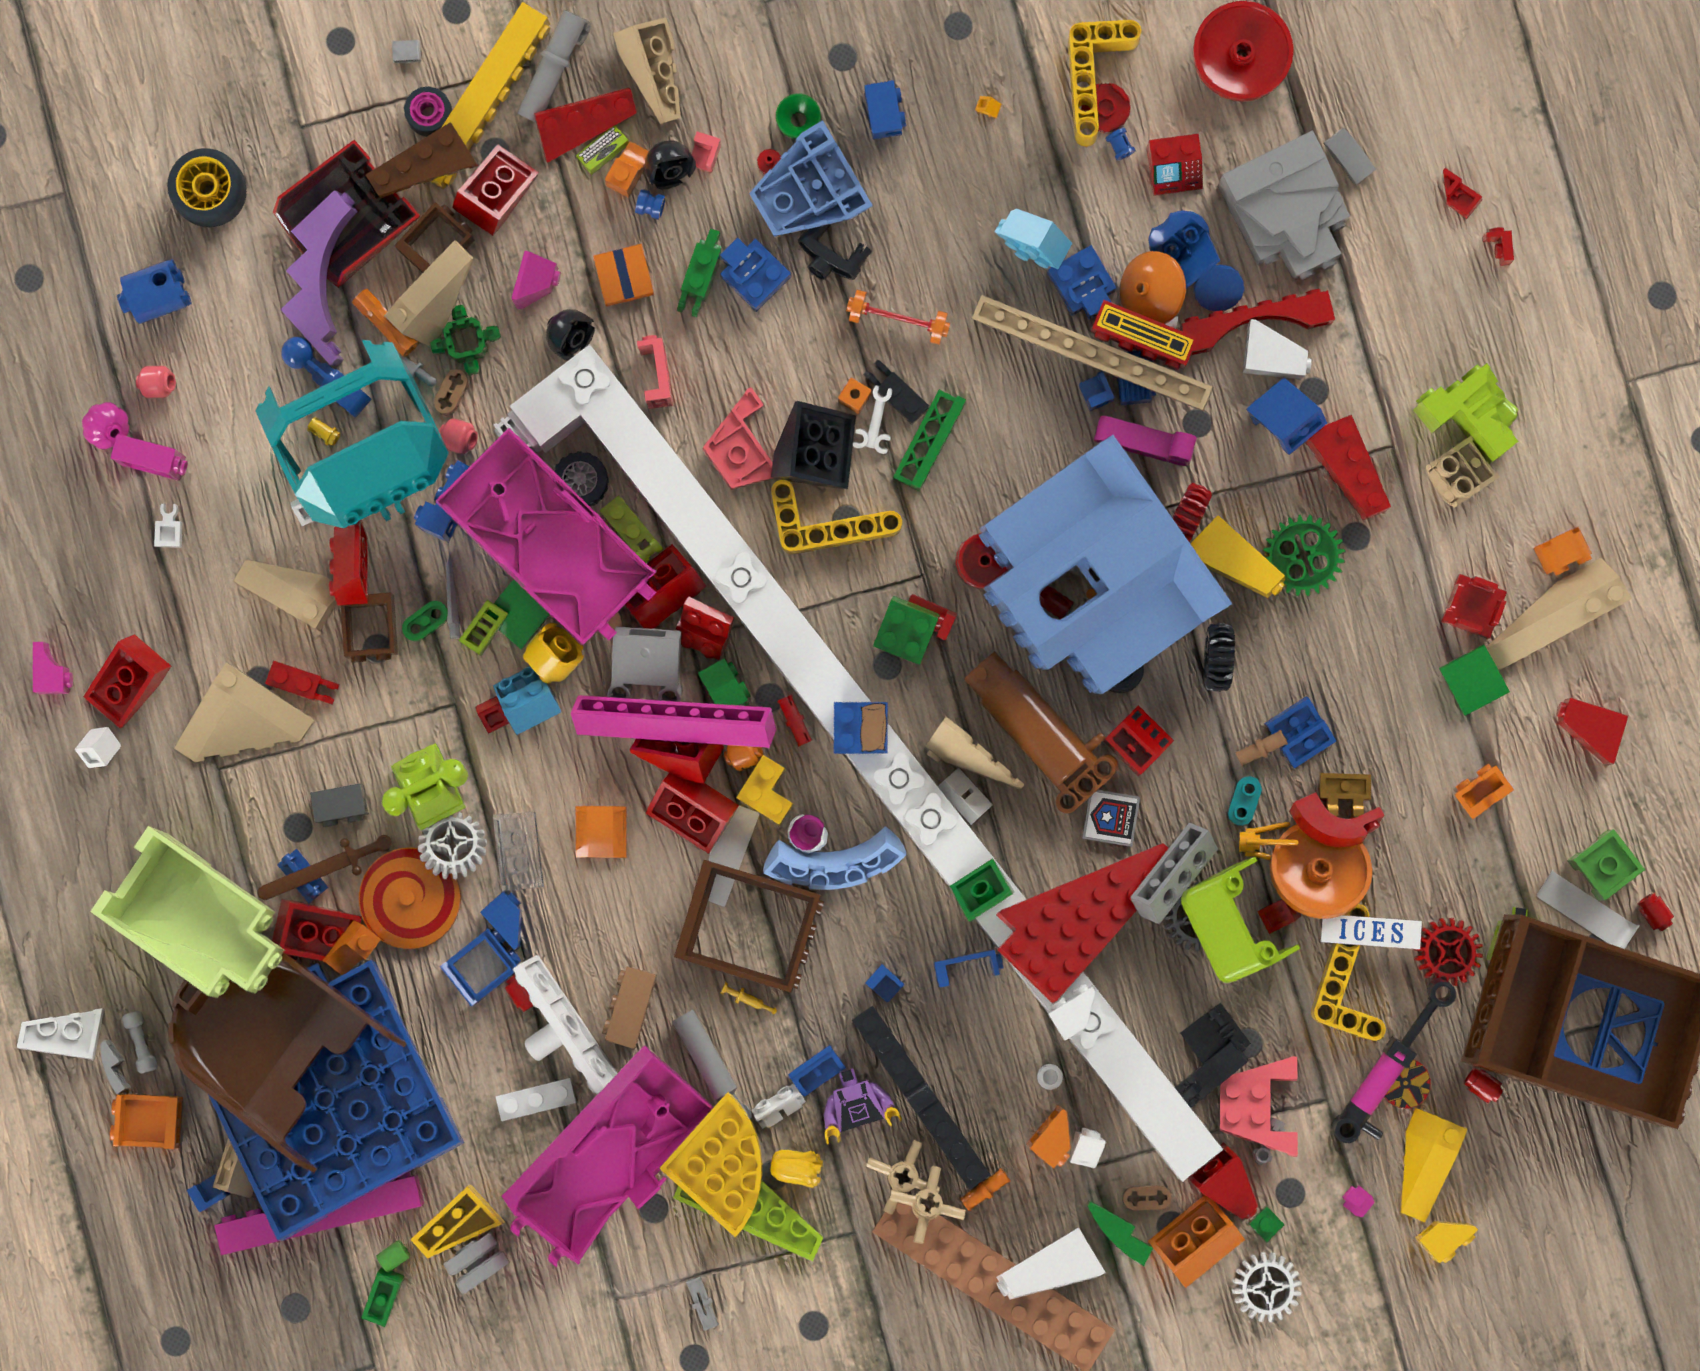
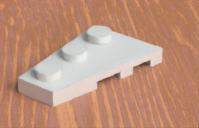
M104 1009L22 1022L17 1048L94 1060Z

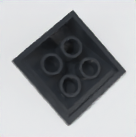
M795 401L774 451L771 477L796 483L848 489L856 415Z

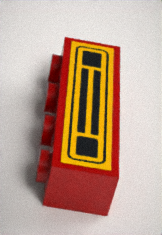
M1103 300L1091 330L1095 334L1094 337L1101 341L1108 342L1112 340L1119 343L1118 347L1129 352H1132L1133 349L1142 353V357L1151 361L1159 359L1165 362L1166 367L1177 371L1179 368L1185 369L1198 338L1106 300Z

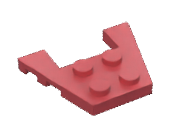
M752 387L746 390L702 448L731 490L773 479L771 477L773 462L743 421L764 406Z
M1297 1056L1233 1074L1220 1084L1221 1132L1250 1142H1256L1269 1149L1287 1153L1292 1157L1298 1156V1132L1270 1131V1081H1297Z

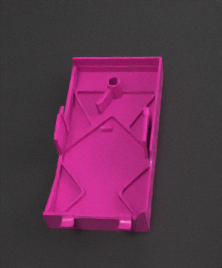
M510 428L435 501L580 645H584L597 631L607 640H610L617 632L607 622L637 592L648 601L656 594V591L646 583L656 571L649 567L607 526L604 520Z

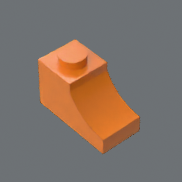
M630 141L620 157L615 159L605 178L607 187L629 198L645 169V158L649 151Z
M353 920L322 961L342 976L349 972L357 963L363 959L366 960L381 939L364 925Z

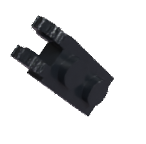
M877 360L874 363L876 368L887 378L881 384L869 371L863 374L864 377L874 387L876 385L879 386L878 393L882 397L886 396L888 388H891L892 396L887 402L913 425L929 408V405L894 371L891 372L887 366L880 360Z

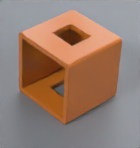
M851 377L838 396V402L859 415L871 397L872 390ZM853 389H857L860 392V396L856 399L850 396V392Z

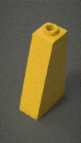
M1219 515L1191 543V546L1209 570L1266 598H1269L1272 594L1276 596L1285 587L1283 583L1285 575Z

